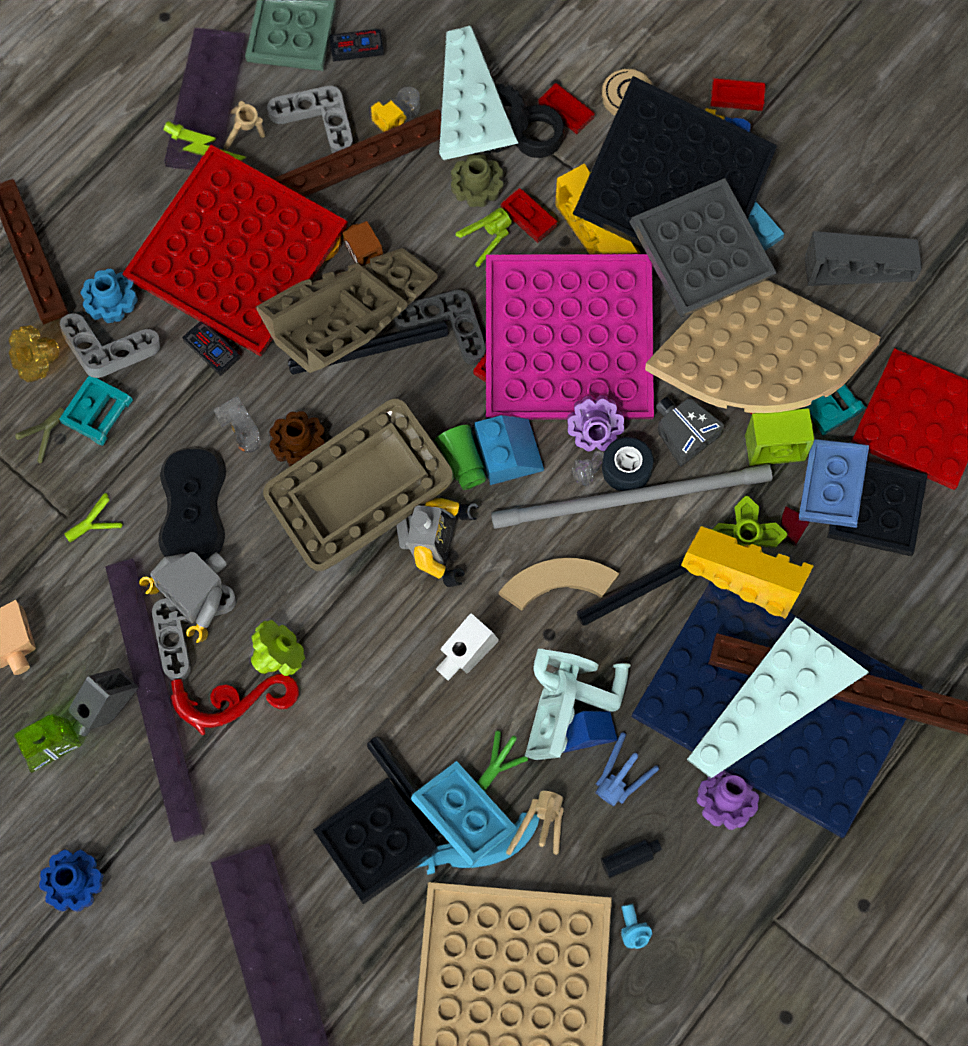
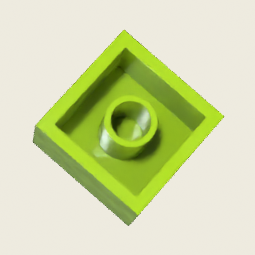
M798 408L776 413H752L745 433L749 466L805 461L814 442L810 410Z

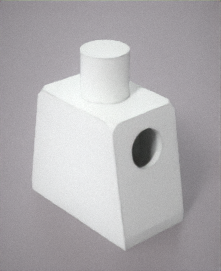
M471 613L442 646L441 651L447 657L436 670L448 681L460 668L469 673L499 642V639ZM467 648L466 653L463 656H459L460 650Z

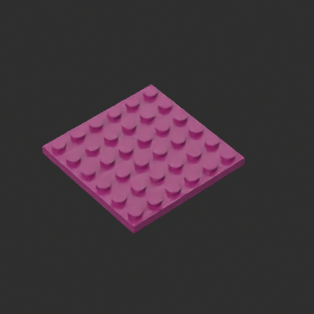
M647 254L486 255V419L504 415L529 420H567V416L575 412V402L582 400L585 396H591L596 400L601 395L616 402L617 411L623 413L624 419L654 418L653 374L645 370L646 362L653 356L652 263Z

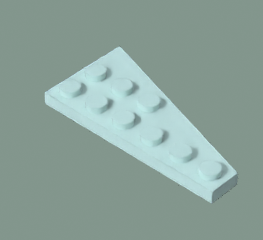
M795 617L687 760L708 777L712 778L869 672Z

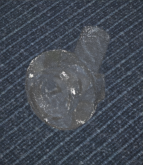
M595 451L591 461L589 459H578L575 461V467L572 468V472L577 483H582L585 487L590 485L591 481H593V475L598 472L604 456L602 452Z

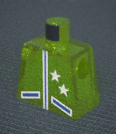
M55 714L47 715L14 734L17 746L31 773L82 746L70 721Z

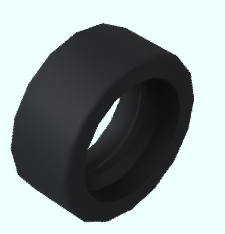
M528 106L530 120H527V123L536 121L546 122L554 128V135L547 141L536 142L526 138L522 132L523 136L517 140L518 144L516 146L523 154L529 157H548L555 153L562 144L564 133L562 117L549 106Z

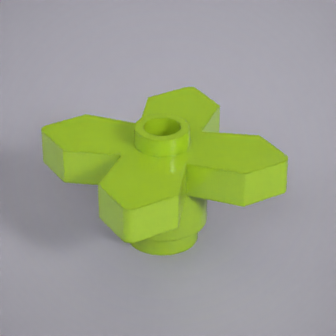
M745 496L734 507L736 525L718 523L712 529L736 538L738 544L742 546L754 544L760 547L776 548L787 536V533L776 522L758 523L759 506L749 496ZM746 531L750 532L752 539L745 540L741 537V534Z

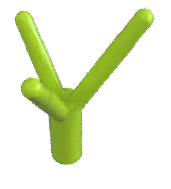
M107 493L101 496L86 519L64 533L69 542H73L90 529L122 528V523H92L110 499Z

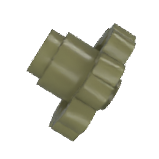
M469 155L466 162L458 161L451 170L452 193L458 201L467 200V204L470 207H484L488 200H497L499 194L503 191V170L496 161L487 162L485 155Z

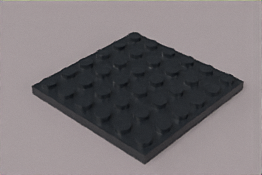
M633 76L572 214L643 247L629 222L632 217L725 178L748 219L777 145Z

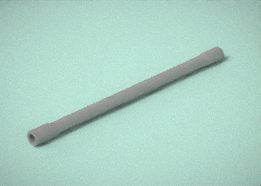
M768 464L745 468L736 472L521 509L512 508L491 512L493 528L497 529L519 525L523 522L743 484L752 485L772 481V471Z

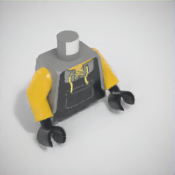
M434 498L426 502L424 506L417 505L414 508L407 545L415 558L416 566L438 579L443 577V582L447 587L462 585L461 582L456 580V577L465 575L464 571L460 568L446 570L456 522L455 515L457 514L459 519L463 521L476 520V517H471L469 510L478 509V505L475 503L459 505L455 501Z

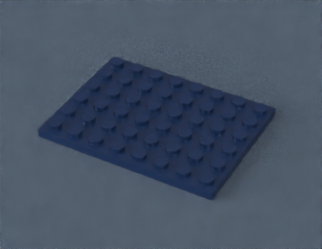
M710 581L631 717L693 752L750 677V675L708 664L716 634L772 648L795 617L869 672L867 673L868 675L920 689L923 686L790 612L786 619L768 613L765 608L755 603L746 602L739 595L728 589H721ZM830 698L724 769V771L741 777L747 784L837 836L844 838L907 718Z

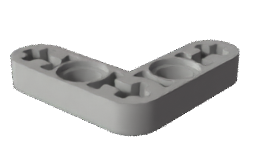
M324 86L272 98L267 104L269 118L276 124H284L322 115L332 153L353 145L342 94L337 87ZM332 96L334 101L328 102L327 97ZM318 98L320 103L319 106H317L316 99ZM304 100L312 103L308 109H300L298 104ZM290 104H293L294 111H291ZM281 107L283 113L278 114L276 108ZM333 117L343 119V122L338 126L329 124V120ZM342 134L345 146H339L337 135Z
M68 314L60 320L63 338L85 372L93 378L104 377L154 356L160 350L159 336L151 329L140 330L101 346L81 315ZM71 326L78 328L79 333L75 335V331ZM83 342L92 344L87 349L78 348V345ZM119 350H127L130 352L127 356L118 357L115 355V353Z
M222 585V593L230 598L226 599L225 605H220L219 603L215 616L232 611L236 605V596L229 586ZM167 598L157 601L152 608V617L162 667L170 680H185L190 675L191 663L183 624L190 621L184 615L180 616L179 612L175 611L178 609ZM168 607L170 611H174L169 613L168 619H164L162 615H159L163 613V608ZM170 633L179 635V642L174 647L164 645V638ZM171 654H177L178 661L181 665H184L180 668V673L178 674L170 670V668L174 667V660Z

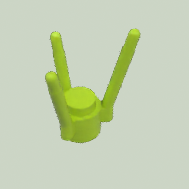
M497 208L483 219L455 234L457 237L462 238L483 226L490 235L497 234L496 238L475 263L476 267H479L486 260V255H490L498 243L509 234L507 228L511 226V220L502 208Z

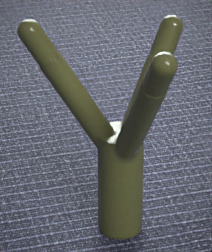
M61 407L41 424L18 432L15 435V438L20 440L41 430L44 431L37 459L38 463L43 462L51 429L60 422L59 418L65 411Z

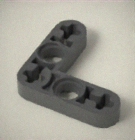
M453 290L414 301L394 318V325L400 331L439 321H450L464 362L469 365H477L486 354L485 342L470 297L462 290ZM455 300H459L462 303L461 308H457L454 305ZM446 302V308L448 307V312L444 313L443 303ZM428 306H436L440 310L433 317L427 316L424 311ZM416 310H420V320H418ZM407 314L410 317V322L405 323L402 315ZM463 322H469L474 328L469 333H463L459 331L458 326ZM473 340L475 350H478V355L473 356L470 352L468 341Z

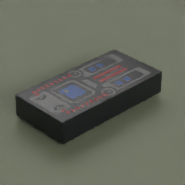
M380 28L329 35L333 62L384 55Z
M201 321L182 337L183 341L220 376L240 359V355L210 326Z

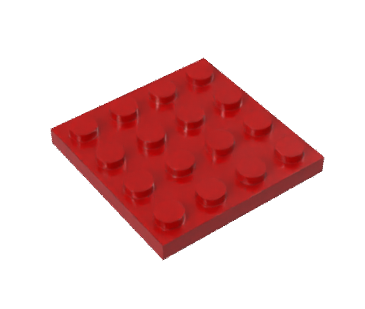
M894 348L851 443L869 445L868 453L907 470L928 474L927 479L955 490L968 463V380Z

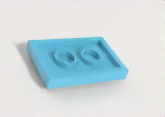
M457 761L421 787L411 797V800L470 866L500 844L517 828Z

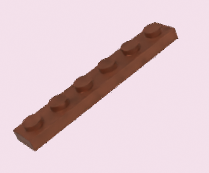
M14 179L0 183V219L39 317L44 325L69 313Z

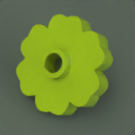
M269 620L263 621L255 628L256 632L251 636L253 648L255 649L251 656V663L258 672L267 674L268 672L279 670L284 676H288L289 674L293 675L302 667L301 663L305 660L304 649L296 642L295 634L285 625L278 626L276 622Z

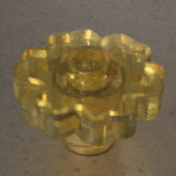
M32 325L21 326L19 329L12 330L9 337V343L12 347L9 350V356L13 368L18 369L19 377L26 382L45 378L49 371V364L59 356V348L56 341L52 338L40 337L39 330Z

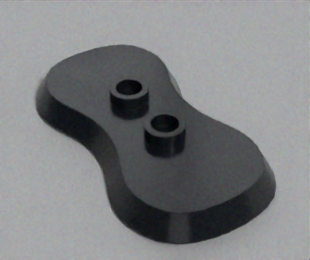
M200 447L184 448L171 453L163 462L160 479L167 497V513L159 532L158 542L164 557L195 552L205 561L215 552L219 554L223 547L225 533L218 515L217 500L225 480L226 469L220 455L213 450Z

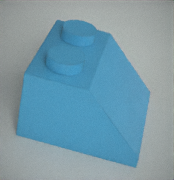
M501 415L474 422L475 437L490 485L544 471L529 419Z

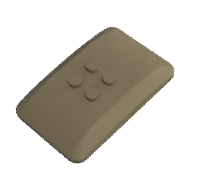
M391 399L271 479L265 485L263 495L307 565L312 570L324 571L413 514L414 508L417 505L424 506L426 502L435 498L452 483L453 471L406 403L400 399Z

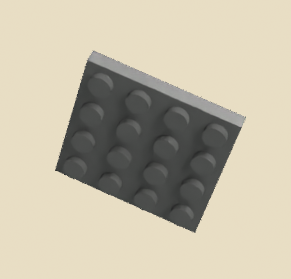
M725 178L636 215L629 221L681 318L772 278L776 274L772 263Z

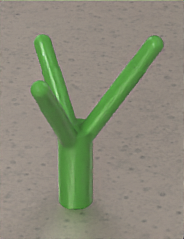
M499 730L495 732L490 765L477 781V784L484 792L499 772L528 760V757L522 756L501 765L517 740L516 736L510 738L498 756L501 732Z

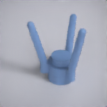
M624 732L620 734L603 774L596 783L598 789L595 793L612 806H615L617 802L623 804L631 793L659 770L658 766H654L626 790H623L626 784L622 782V779L638 758V754L633 753L618 775H611L609 777L626 737Z

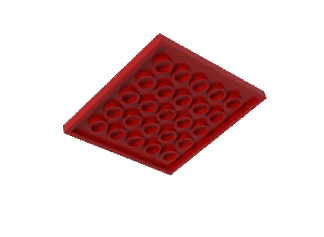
M210 145L122 275L137 286L262 357L273 338L261 319L256 306L307 279L312 281L348 226L347 220L217 147Z

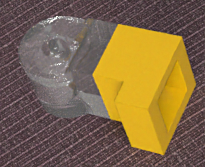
M413 87L400 89L397 97L384 106L378 101L371 107L372 121L385 132L412 120L420 112V95Z

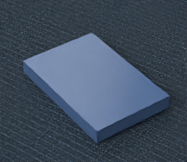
M814 439L809 452L799 520L857 528L869 445Z

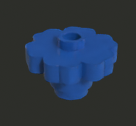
M62 850L50 857V867L44 868L40 873L39 888L47 892L46 902L62 912L68 908L80 912L85 907L93 904V894L102 891L103 873L96 869L97 860L83 850H78L74 854L68 850ZM73 877L72 882L68 884L69 879Z

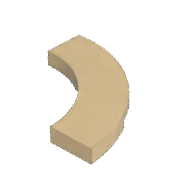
M579 558L552 559L532 565L515 575L499 591V595L521 611L538 596L549 592L551 589L561 587L585 590L603 598L619 577V573L605 565Z

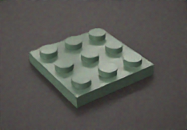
M257 0L245 55L246 61L323 71L336 8L335 0Z

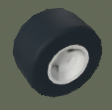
M632 437L619 438L610 443L604 452L602 463L603 477L609 486L617 491L637 489L645 486L651 477L654 459L650 448L643 441Z

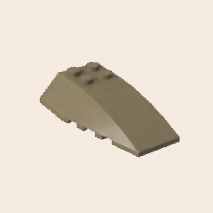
M404 248L371 258L368 264L360 266L356 263L348 266L347 271L334 274L333 271L323 274L322 279L311 282L310 279L301 281L256 307L275 344L306 371L312 373L368 343L437 279V273Z

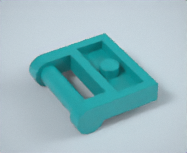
M88 376L59 420L67 427L103 446L108 439L106 435L124 408L129 407L133 399L128 394L100 379ZM109 399L116 400L97 430L92 428V424Z
M846 384L837 390V393L849 407L845 411L840 408L832 395L812 400L811 405L803 407V409L810 410L811 420L823 436L866 409L861 400L857 401Z

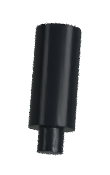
M643 839L600 858L606 875L610 879L654 860L653 854L662 851V848L657 839L649 843Z

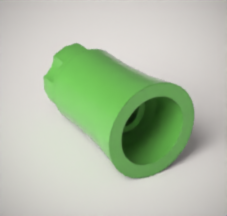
M460 425L449 429L434 440L451 467L455 480L460 483L463 490L472 489L487 480L470 425Z

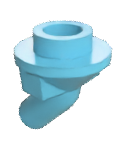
M634 904L621 906L626 925L621 931L624 945L628 948L636 949L644 947L652 936L651 928L646 923L638 924Z

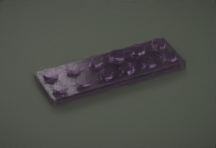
M194 28L173 124H181L184 126L183 129L216 138V140L207 145H213L223 150L246 44L245 33ZM170 134L164 160L166 167L194 170L203 156L183 150L184 147L192 143L181 139L175 140Z

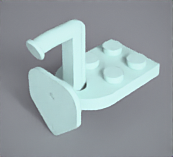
M537 649L533 670L536 678L544 688L540 696L525 757L540 760L559 758L567 745V738L565 736L568 725L574 717L573 705L575 700L609 712L617 711L622 704L631 665L629 663L613 665L615 668V678L610 693L576 680L578 673L597 671L599 666L597 663L574 654ZM547 664L557 667L559 670L554 673L546 671Z

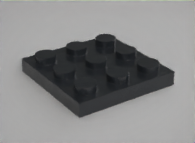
M867 461L857 528L829 524L827 538L912 557L915 551L928 474Z
M388 778L313 829L363 905L439 852L434 842Z

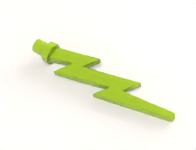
M167 121L163 129L171 134L175 140L181 139L192 143L184 147L183 150L202 156L209 148L207 144L216 140L214 137L183 129L184 126L181 124L175 125L170 121ZM222 150L240 161L246 159L245 156Z

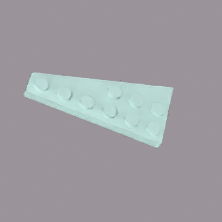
M471 26L447 31L439 152L442 159L446 160L518 144Z

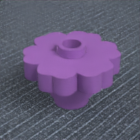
M604 395L597 397L596 400L591 396H585L582 400L575 402V412L567 416L568 433L571 436H575V444L578 447L589 452L596 447L601 451H605L608 445L617 439L616 435L624 432L623 413L617 411L614 400L608 399Z
M723 770L714 777H708L706 781L701 782L696 800L699 805L704 807L702 811L703 817L709 820L712 825L720 826L724 823L728 829L733 830L737 827H744L749 817L755 815L758 810L759 795L751 791L753 787L747 784L741 777L731 775Z

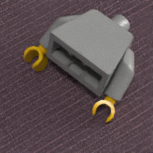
M195 552L166 556L150 573L151 577H142L139 584L140 586H147L150 583V588L145 592L146 594L154 595L160 591L191 623L196 621L197 625L189 627L186 634L188 637H192L195 630H197L199 638L196 640V643L203 642L208 636L206 628L212 622L222 596L221 579L217 573L226 566V562L216 552L205 561Z

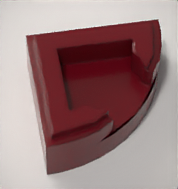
M787 506L781 517L782 528L787 533V540L796 546L810 522L799 520V513Z

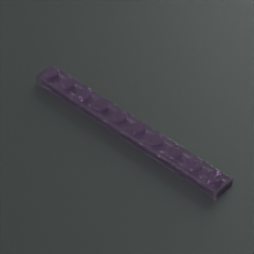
M132 558L105 566L133 681L139 686L136 693L173 841L176 843L203 835L205 833L142 586L139 584L140 579L136 563Z

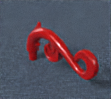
M275 674L261 682L240 701L238 691L233 686L219 685L213 689L210 695L211 704L220 710L222 709V703L227 701L229 702V707L220 713L209 714L194 708L198 703L189 699L188 693L184 691L183 680L176 679L171 681L173 691L171 701L179 717L196 728L201 735H205V727L223 726L243 715L263 692L273 684H283L286 688V693L281 698H275L270 693H267L266 700L268 703L280 710L290 708L298 699L299 687L296 681L289 675Z

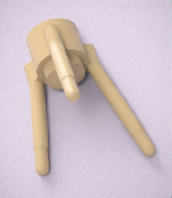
M240 101L238 106L230 111L231 114H236L235 124L224 145L225 150L229 149L240 129L250 130L255 125L260 137H265L262 126L263 120L257 117L256 109L252 105Z
M541 791L538 799H532L528 813L506 850L507 855L512 854L535 812H538V818L544 820L539 841L541 847L545 846L550 822L555 819L553 853L555 855L559 854L561 818L564 811L561 807L563 802L561 795L550 791Z

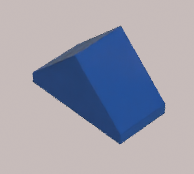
M582 711L575 714L567 728L565 736L567 738V745L563 753L617 741L611 713L607 711Z

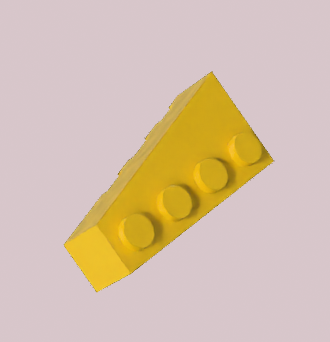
M585 163L557 178L555 206L589 254H641L640 250L632 242L572 214L590 174Z
M703 526L697 532L681 565L691 574L702 576L712 581L717 587L728 589L739 595L744 601L755 603L765 608L768 613L784 619L788 616L813 568V565L803 562L802 566L790 563V557L779 553L777 557L764 554L762 547L754 544L739 545L736 538Z

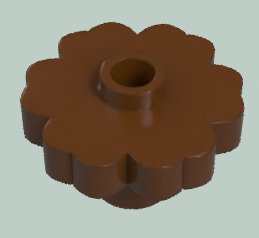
M303 411L289 412L286 420L277 419L274 422V426L269 431L272 439L269 446L277 461L287 460L288 465L292 466L324 444L325 430L318 418L312 417L308 419L307 414Z

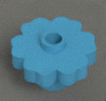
M113 269L97 271L94 279H88L84 282V287L81 290V295L84 299L83 307L94 320L103 318L106 323L117 322L124 318V313L133 312L138 301L134 292L135 285L132 281L123 277V272L116 274Z

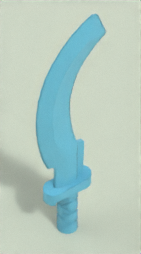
M522 812L515 823L517 827L515 831L472 866L449 843L437 846L439 852L416 868L428 865L427 875L435 873L434 866L451 863L452 867L475 868L501 862L516 854L526 845L534 834L540 818L537 817V814H534L511 855H507L506 850L524 820L526 812Z

